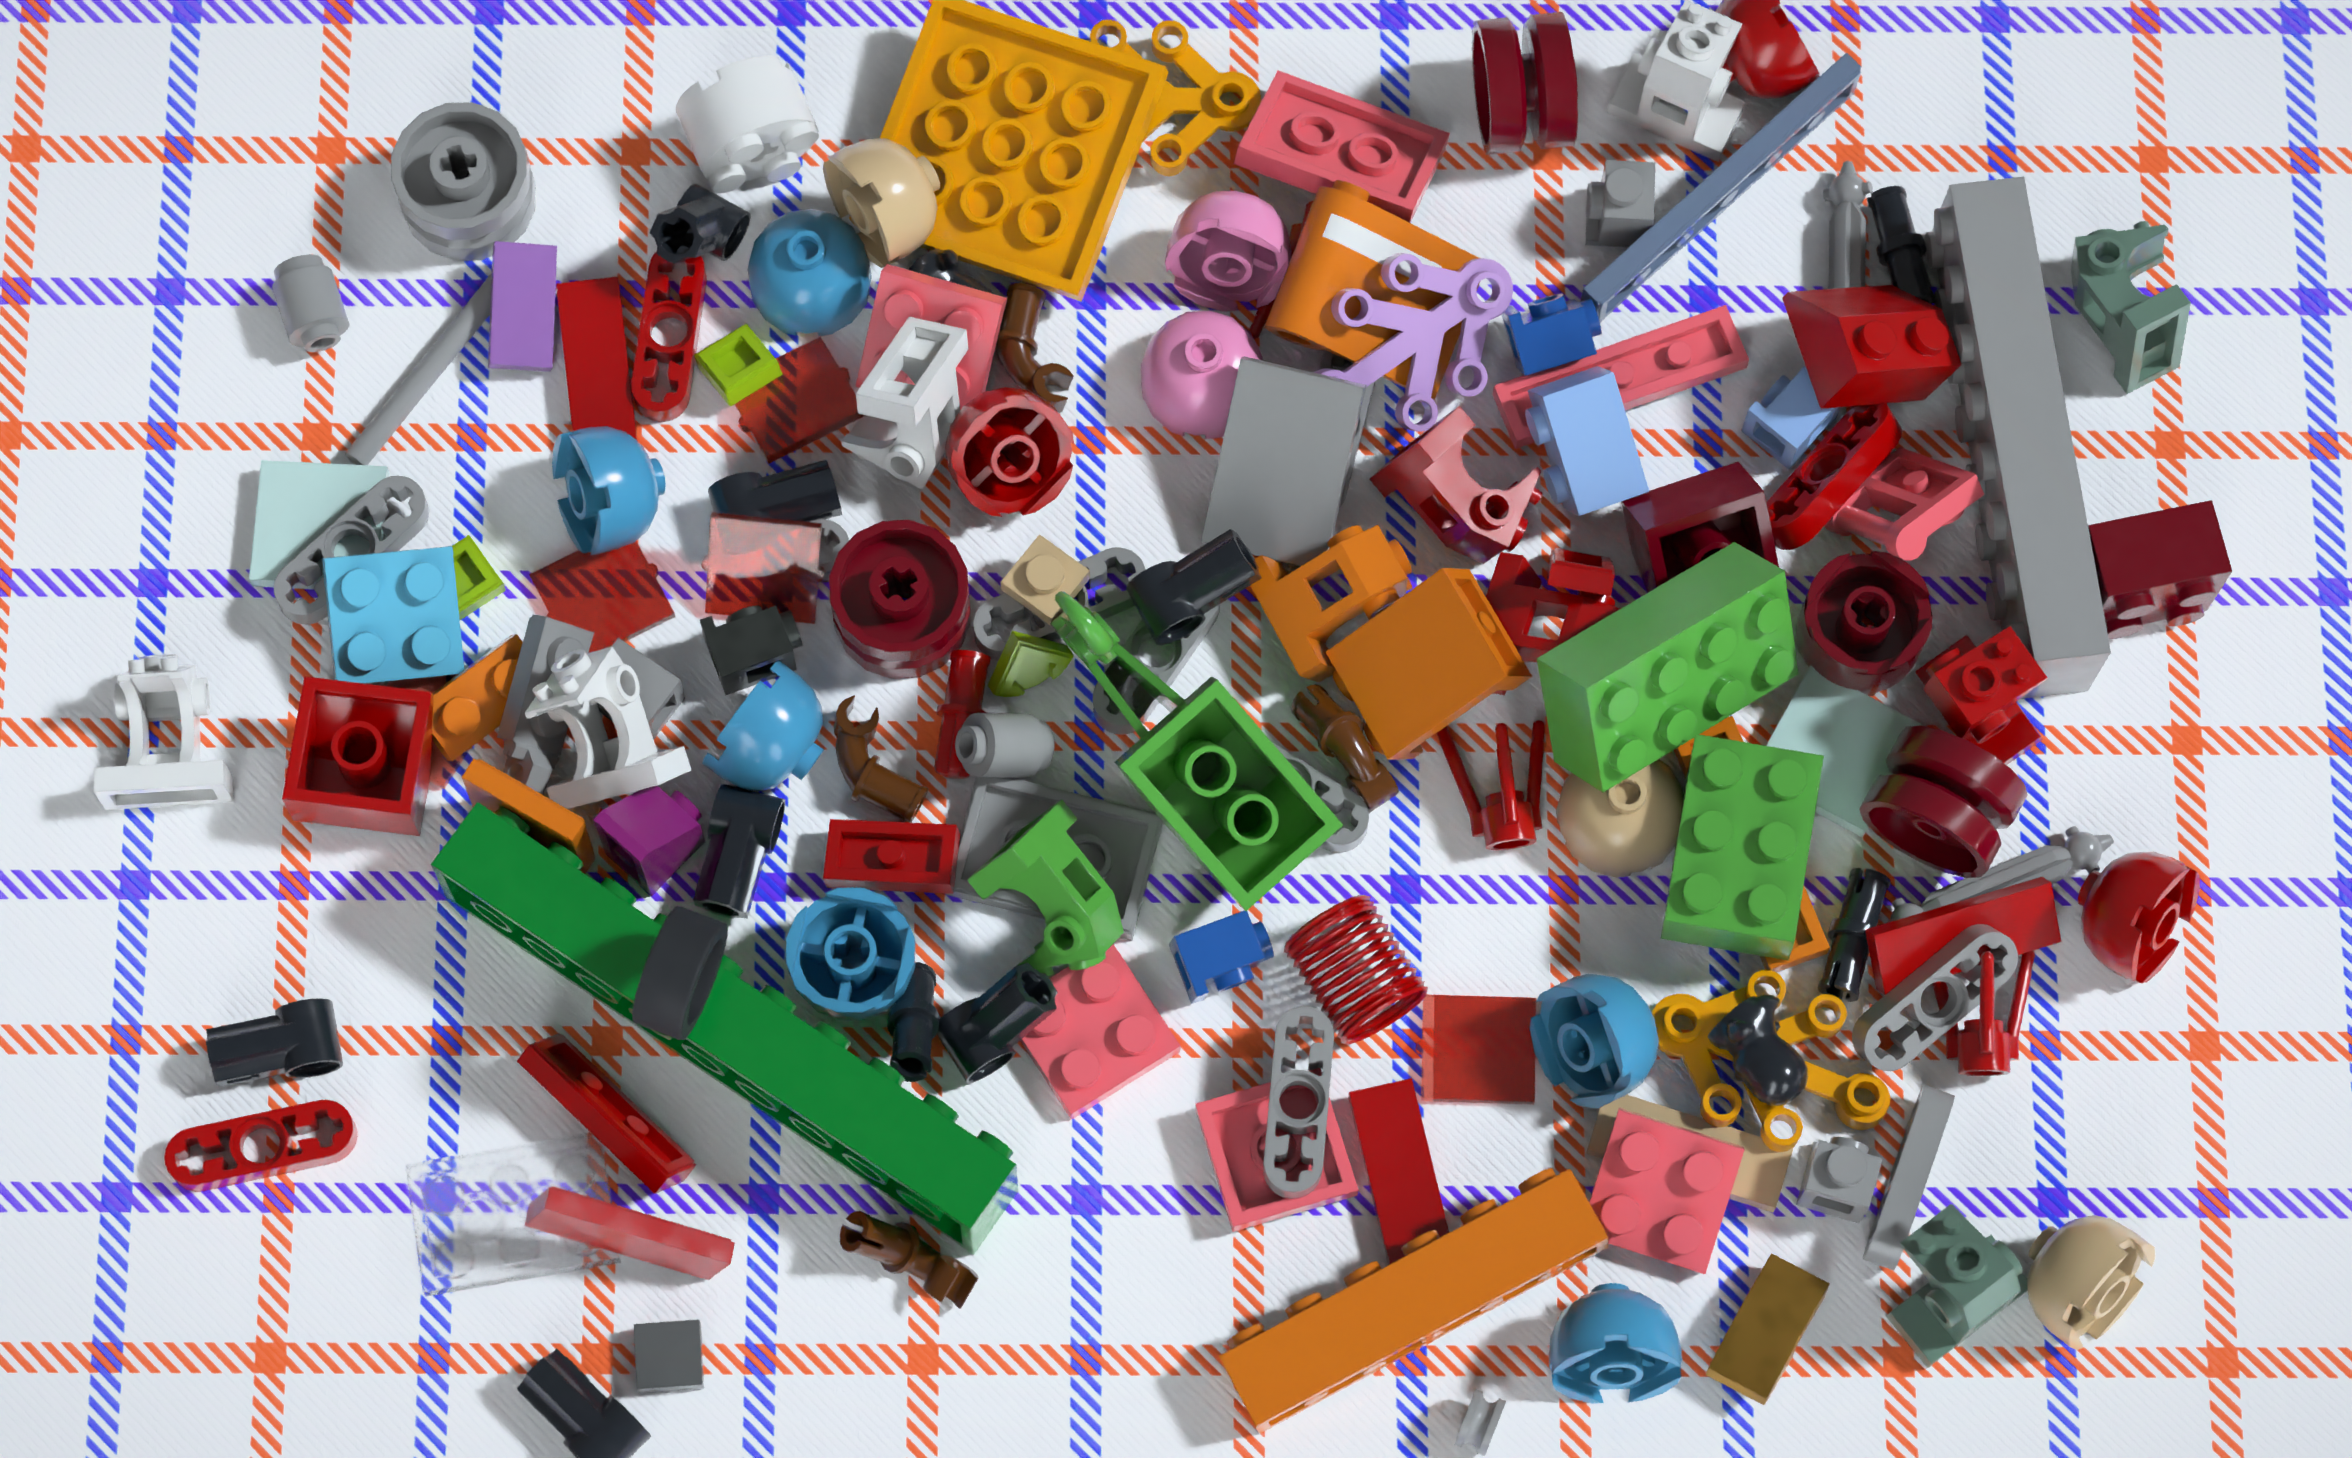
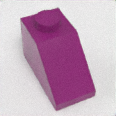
M658 786L639 790L603 809L593 819L605 854L650 896H653L705 843L701 825L698 823L703 817L701 812L678 790H674L669 796Z

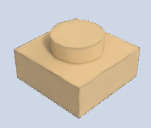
M1039 534L1002 579L1001 590L1051 626L1050 623L1063 612L1055 601L1056 594L1058 592H1065L1074 599L1090 579V570Z

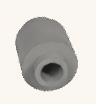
M315 254L299 255L283 261L274 269L276 281L272 285V290L290 344L304 347L308 352H320L336 346L341 341V335L348 330L350 323L332 269L324 266L322 258Z
M974 713L965 720L962 728L957 733L955 741L957 757L965 771L973 777H1031L1037 771H1043L1050 765L1055 749L1054 736L1050 726L1045 721L1038 720L1031 714Z

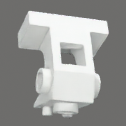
M1685 0L1664 40L1659 41L1652 38L1643 56L1633 52L1608 104L1607 114L1719 162L1746 102L1725 93L1733 72L1722 68L1741 29L1742 23L1699 4ZM1663 99L1688 110V113L1685 114L1658 101Z
M908 317L856 392L858 414L862 415L849 434H846L841 441L842 446L856 453L857 457L861 460H868L887 470L894 477L907 481L922 490L946 455L945 444L949 428L960 412L956 367L969 349L967 329ZM902 370L911 378L915 385L894 380Z
M613 646L587 654L582 649L565 654L552 665V674L548 680L533 688L532 691L536 697L525 712L526 718L529 719L547 712L554 721H565L575 740L578 755L574 776L547 788L549 798L566 809L654 787L691 771L684 746L657 752L639 696L640 686L637 675L629 665L622 662ZM598 703L610 714L618 737L608 739Z
M178 654L142 656L135 660H128V671L117 675L118 683L115 684L114 688L116 717L118 721L129 720L130 751L126 766L93 768L94 794L104 809L114 810L234 802L233 776L224 760L201 761L200 716L210 715L211 709L210 687L207 677L197 678L196 664L179 665ZM181 720V752L150 754L149 722Z

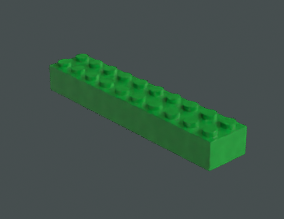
M479 802L474 805L431 863L433 871L448 900L973 1255L977 1252L1019 1192L1017 1164L1010 1160L1014 1152L1009 1146L984 1130H981L976 1137L955 1122L959 1118L958 1113L939 1098L926 1094L923 1100L901 1087L905 1081L904 1077L882 1060L873 1057L867 1064L849 1052L847 1049L851 1042L832 1026L818 1021L816 1026L812 1027L793 1013L797 1006L775 988L765 985L761 991H758L739 978L744 971L724 954L704 1009L693 1030L685 1040H679L634 1023L632 1010L641 974L658 932L667 916L658 913L654 919H651L633 906L637 901L636 897L622 885L608 877H605L599 884L581 872L580 869L584 863L567 848L556 842H552L546 848L529 837L527 834L531 830L530 826L507 808L499 806L494 813Z

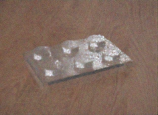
M590 1132L405 1164L422 1292L426 1297L622 1263L621 1256L618 1253L524 1226L529 1204L551 1186L612 1203L604 1145Z

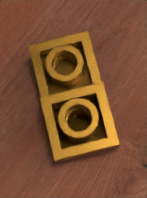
M1771 1253L1707 1369L1706 1375L1765 1406L1789 1365L1800 1339L1824 1300L1830 1283Z

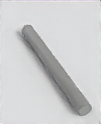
M491 274L345 452L347 458L354 464L368 465L489 317Z

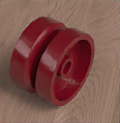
M1553 12L1529 15L1523 26L1522 50L1516 29L1508 17L1473 21L1471 52L1474 96L1481 141L1486 155L1520 151L1526 139L1527 116L1531 134L1541 149L1575 146L1578 132V83L1571 37L1564 13Z
M912 520L881 521L857 532L838 552L829 575L830 604L834 629L846 654L866 671L890 679L919 678L943 667L950 660L951 652L962 647L971 624L968 571L956 545L936 528Z
M1921 725L1905 727L1899 734L1885 760L1890 774L1877 777L1859 808L1863 821L1884 841L1922 864L1944 873L1964 878L1982 877L1988 871L2002 845L1996 829H2007L2014 822L2028 796L2024 782L2010 767L1993 754L1966 739L1943 730Z

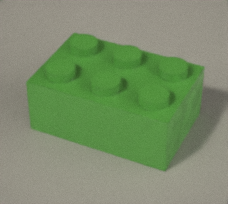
M1695 734L1660 939L1789 960L1795 943L1824 755Z

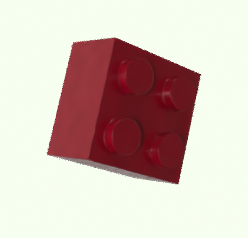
M2212 500L2088 525L2109 639L2133 635L2144 628L2143 624L2166 620L2168 626H2181L2203 618L2204 612L2209 609L2233 572Z

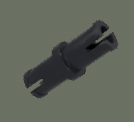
M1902 186L1880 188L1871 193V197L1867 198L1880 240V244L1876 248L1879 263L1887 266L1893 286L1930 304L1935 303L1936 297L1934 292H1932L1922 257L1925 255L1927 248L1923 235L1915 232L1906 200V190Z
M1853 868L1849 873V882L1839 918L1831 921L1827 933L1832 943L1822 979L1817 987L1818 991L1822 994H1831L1841 1000L1845 991L1847 992L1845 997L1847 1002H1854L1859 998V988L1869 956L1865 929L1877 926L1885 894L1891 882L1886 875L1866 868L1864 879L1861 878L1863 874L1861 868Z
M915 962V970L907 989L895 1004L891 1006L887 1018V1028L893 1037L890 1066L904 1077L905 1082L924 1080L927 1077V1072L931 1073L932 1039L939 1030V1013L934 1006L936 973L930 966L920 962Z

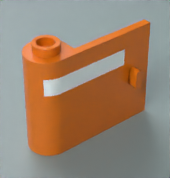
M1335 180L1332 188L1324 186L1318 188L1266 321L1265 329L1291 343L1309 349L1329 351L1355 363L1397 334L1399 330L1371 324L1351 327L1338 323L1333 317L1331 304L1334 296L1339 291L1345 288L1361 289L1375 300L1429 311L1447 299L1449 295L1419 287L1410 292L1390 289L1385 285L1381 275L1384 261L1393 254L1404 253L1416 256L1422 264L1458 271L1466 262L1478 259L1479 257L1367 202L1370 193L1365 189L1346 181ZM1402 261L1396 266L1395 278L1400 284L1407 282L1411 275V269L1406 261ZM1356 296L1350 297L1345 303L1344 310L1349 319L1357 317L1361 310L1360 301ZM1462 321L1444 332L1431 394L1433 400L1436 398L1460 336ZM1412 356L1382 377L1406 388Z

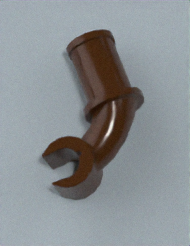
M1010 284L1006 293L1007 300L995 351L998 353L1007 374L1017 386L1037 395L1053 405L1061 413L1064 410L1068 397L1053 394L1047 390L1046 386L1053 385L1068 390L1074 375L1067 367L1061 364L1049 363L1041 366L1034 359L1038 351V344L1034 338L1041 309L1046 300V294L1043 290L1030 284Z
M1318 684L1309 685L1306 687L1307 691L1318 702L1317 705H1314L1300 691L1292 701L1291 712L1298 721H1301L1317 737L1319 749L1326 756L1335 757L1349 774L1345 778L1349 790L1362 797L1368 812L1371 813L1399 793L1397 784L1387 768L1375 758L1363 735V721L1359 716L1350 711L1345 712L1322 686Z
M855 695L844 699L838 706L833 728L837 738L835 748L837 761L843 777L852 791L851 800L857 803L862 798L904 820V822L912 823L927 796L929 788L920 786L880 765L879 756L874 754L870 758L868 744L874 739L879 722L878 707L875 708L871 719L867 723L854 727L848 716L853 709Z
M854 1211L847 1216L846 1220L849 1223L863 1227L861 1232L842 1224L839 1240L843 1250L879 1261L884 1270L890 1273L901 1274L907 1272L925 1281L923 1289L930 1296L941 1303L947 1297L959 1309L962 1308L979 1279L978 1274L973 1269L953 1257L942 1255L920 1239L916 1227L909 1223L899 1222L893 1225L871 1217L862 1211Z

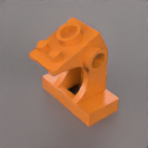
M1354 525L1338 532L1327 542L1328 550L1287 574L1281 562L1264 555H1260L1255 559L1262 579L1250 586L1300 677L1320 683L1333 675L1335 668L1326 654V651L1329 650L1326 641L1330 635L1346 622L1362 613L1366 614L1368 620L1372 619L1412 589V584L1407 577L1408 574L1412 573V569L1405 551L1396 539L1387 542L1379 525H1375L1363 531L1360 525ZM1342 570L1353 592L1323 610L1312 587L1329 575Z

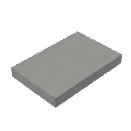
M1243 356L1239 363L1201 542L1207 544L1229 529L1237 532L1252 555H1264L1273 560L1298 566L1304 565L1328 550L1327 542L1333 537L1366 385Z
M976 777L960 833L954 894L946 895L1045 919L1037 904L1026 894L1014 889L1000 888L982 900L967 879L1018 830L1062 799L1078 819L1066 832L1114 892L1124 933L1119 938L1132 941L1163 826L1162 820L1155 812L1016 778Z

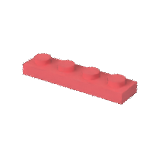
M1724 305L1597 349V354L1496 384L1493 387L1492 395L1513 446L1517 449L1535 442L1528 428L1525 410L1532 408L1527 391L1529 389L1599 366L1614 372L1626 411L1746 369L1749 357L1728 308Z

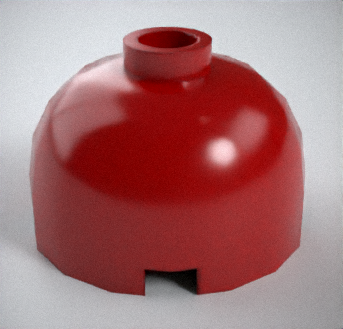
M1722 0L1715 12L1742 23L1741 29L1722 67L1733 72L1730 82L1736 80L1751 96L1761 99H1778L1804 89L1820 76L1810 53L1792 21H1789L1781 8L1779 0Z
M1003 387L983 392L962 407L951 423L945 444L948 469L952 479L970 504L991 516L1002 517L1000 513L1010 514L1018 511L1024 516L1039 511L1058 497L1071 478L1074 466L1070 462L1072 454L1071 443L1074 445L1071 429L1053 405L1024 389Z
M2154 851L2127 853L2114 859L2102 872L2097 870L2091 872L2084 881L2078 895V904L2083 907L2081 929L2085 944L2096 959L2115 974L2141 984L2147 983L2161 971L2180 943V941L2174 938L2168 939L2175 928L2178 917L2190 923L2200 891V875L2197 871L2185 866L2183 862Z

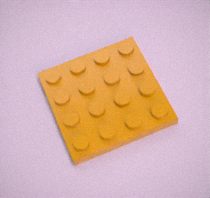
M933 0L879 138L889 139L906 147L915 158L920 156L926 157L938 175L940 189L934 191L938 207L934 228L920 248L929 251L934 249L942 251L950 249L958 255L959 261L1082 302L1167 79L1168 71L1166 67L965 0ZM849 216L848 219L850 220V222H851L854 226H856L855 223L853 222L852 218Z

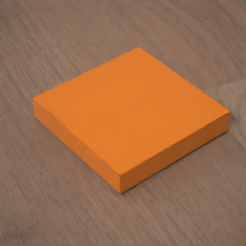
M479 758L478 760H472L462 775L472 807L479 802L494 813L499 806L507 808L530 826L531 830L527 834L529 837L546 848L552 842L564 846L584 863L580 871L584 874L587 873L596 858L584 818Z

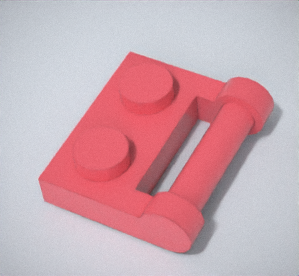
M1900 447L1879 464L1824 527L1830 532L1841 536L1855 534L1882 544L1886 547L1889 554L1905 561H1912L1923 553L1928 536L1940 527L1958 520L1967 507L1985 494L1975 473ZM1875 506L1902 517L1893 522L1866 511Z

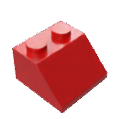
M1893 285L1791 291L1782 297L1820 409L1922 401L1962 365L1942 309Z
M304 676L282 801L293 821L420 836L431 776L433 693Z

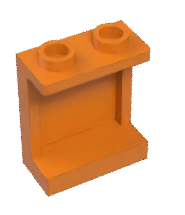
M1441 568L1326 651L1335 668L1333 678L1337 687L1347 699L1355 702L1366 721L1364 732L1368 741L1376 751L1385 755L1388 760L1414 759L1423 752L1421 743L1497 690H1514L1533 677L1470 569Z

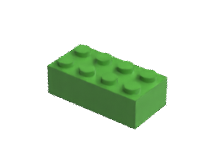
M1733 542L1538 657L1537 664L1554 762L1599 791L1605 792L1693 739L1695 734L1703 733L1797 676L1799 672L1785 570Z

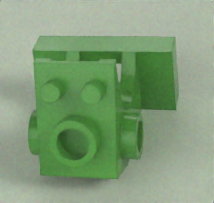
M1062 799L1018 830L967 879L982 900L998 889L1003 888L1014 889L1024 893L1037 904L1045 918L1044 939L1033 947L1035 949L1033 953L1017 965L1029 963L1035 970L1047 974V976H1051L1054 973L1052 966L1068 964L1070 970H1082L1102 962L1106 958L1105 952L1124 933L1114 892L1066 832L1078 819Z

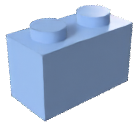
M1596 366L1527 390L1532 408L1525 410L1526 421L1537 445L1544 444L1551 467L1543 470L1548 492L1556 505L1562 503L1564 509L1581 516L1649 492L1614 372Z

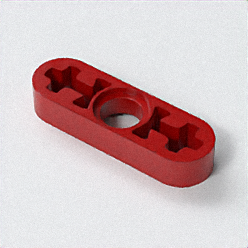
M657 251L649 262L631 389L638 411L651 421L668 422L676 419L686 410L690 401L695 367L694 355L697 353L707 284L704 261L701 256L680 262L686 264L687 273L691 275L684 276L681 280L679 291L681 303L670 300V283L668 275L664 274L673 272L675 264L657 255ZM667 318L680 320L687 327L685 338L674 346H662L656 343L651 334L654 326L659 321ZM658 362L669 364L667 374L670 388L676 391V393H666L663 402H654L651 391L646 390V388H656L660 371Z
M1887 403L1854 406L1768 499L1766 503L1774 544L1778 549H1796L1812 540L1899 443L1903 430ZM1837 470L1833 475L1824 479L1827 475Z
M317 1100L184 1129L174 1135L169 1141L165 1150L164 1160L169 1174L181 1187L193 1192H202L337 1163L345 1159L352 1152L357 1142L358 1132L353 1118L343 1105L332 1100ZM323 1117H330L335 1126H343V1131L333 1134V1145L323 1147L319 1140L313 1137L297 1140L302 1153L292 1156L293 1142L285 1128L286 1124L295 1122V1129L299 1135L317 1131L319 1129V1119ZM258 1129H270L277 1133L280 1143L276 1155L263 1163H255L248 1160L243 1152L244 1142L248 1135ZM230 1136L229 1147L232 1157L238 1165L236 1168L228 1169V1162L224 1157L213 1158L203 1162V1173L194 1175L188 1166H180L181 1160H186L190 1157L191 1146L200 1144L206 1154L223 1152L226 1150L221 1142V1138Z

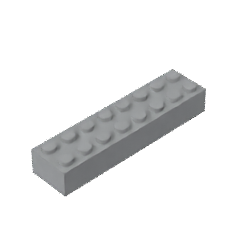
M2023 176L1950 184L1941 208H1935L1934 226L1932 231L1925 233L1924 241L1927 248L1925 257L1929 269L1937 268L1941 289L1935 291L1936 302L1934 304L1942 309L1962 364L1947 380L1950 385L1958 384L1961 405L1955 408L1956 433L1960 443L1968 442L1972 464L1966 465L1965 470L1977 475L1985 494L1977 500L1979 502L1982 523H1977L1975 537L1978 556L1981 561L1989 560L1993 581L1992 583H1987L1986 586L1988 614L1992 621H2000L2001 631L2011 626L2048 677L2046 681L2020 699L2089 691L2110 656L2111 649L2025 178Z

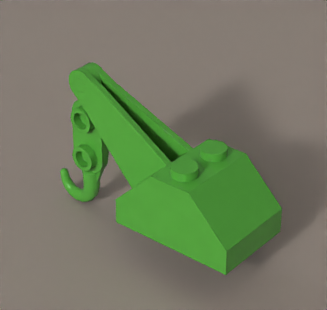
M1058 592L1056 594L1055 601L1063 612L1050 623L1068 647L1086 664L1141 738L1114 763L1190 854L1242 909L1247 911L1339 830L1343 824L1218 679L1211 676L1184 700L1118 643L1120 641L1119 637L1097 612L1094 611L1092 613L1089 608L1082 607L1065 592ZM1100 660L1108 665L1113 660L1170 713L1148 731L1096 661Z

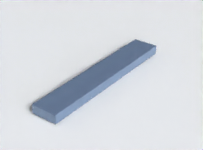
M1846 52L1583 288L1580 302L1592 299L1599 321H1603L1850 99L1855 93L1862 67Z

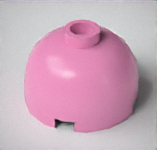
M1215 191L1200 196L1177 217L1167 245L1166 271L1170 269L1175 276L1174 287L1178 292L1200 306L1219 311H1237L1238 305L1235 301L1249 302L1256 299V308L1268 305L1276 298L1291 260L1288 229L1272 205L1255 195L1239 191Z
M1214 311L1186 312L1165 322L1150 339L1141 363L1142 397L1153 418L1170 432L1185 436V432L1192 435H1205V439L1224 436L1240 359L1245 356L1263 361L1261 351L1251 332L1233 317Z

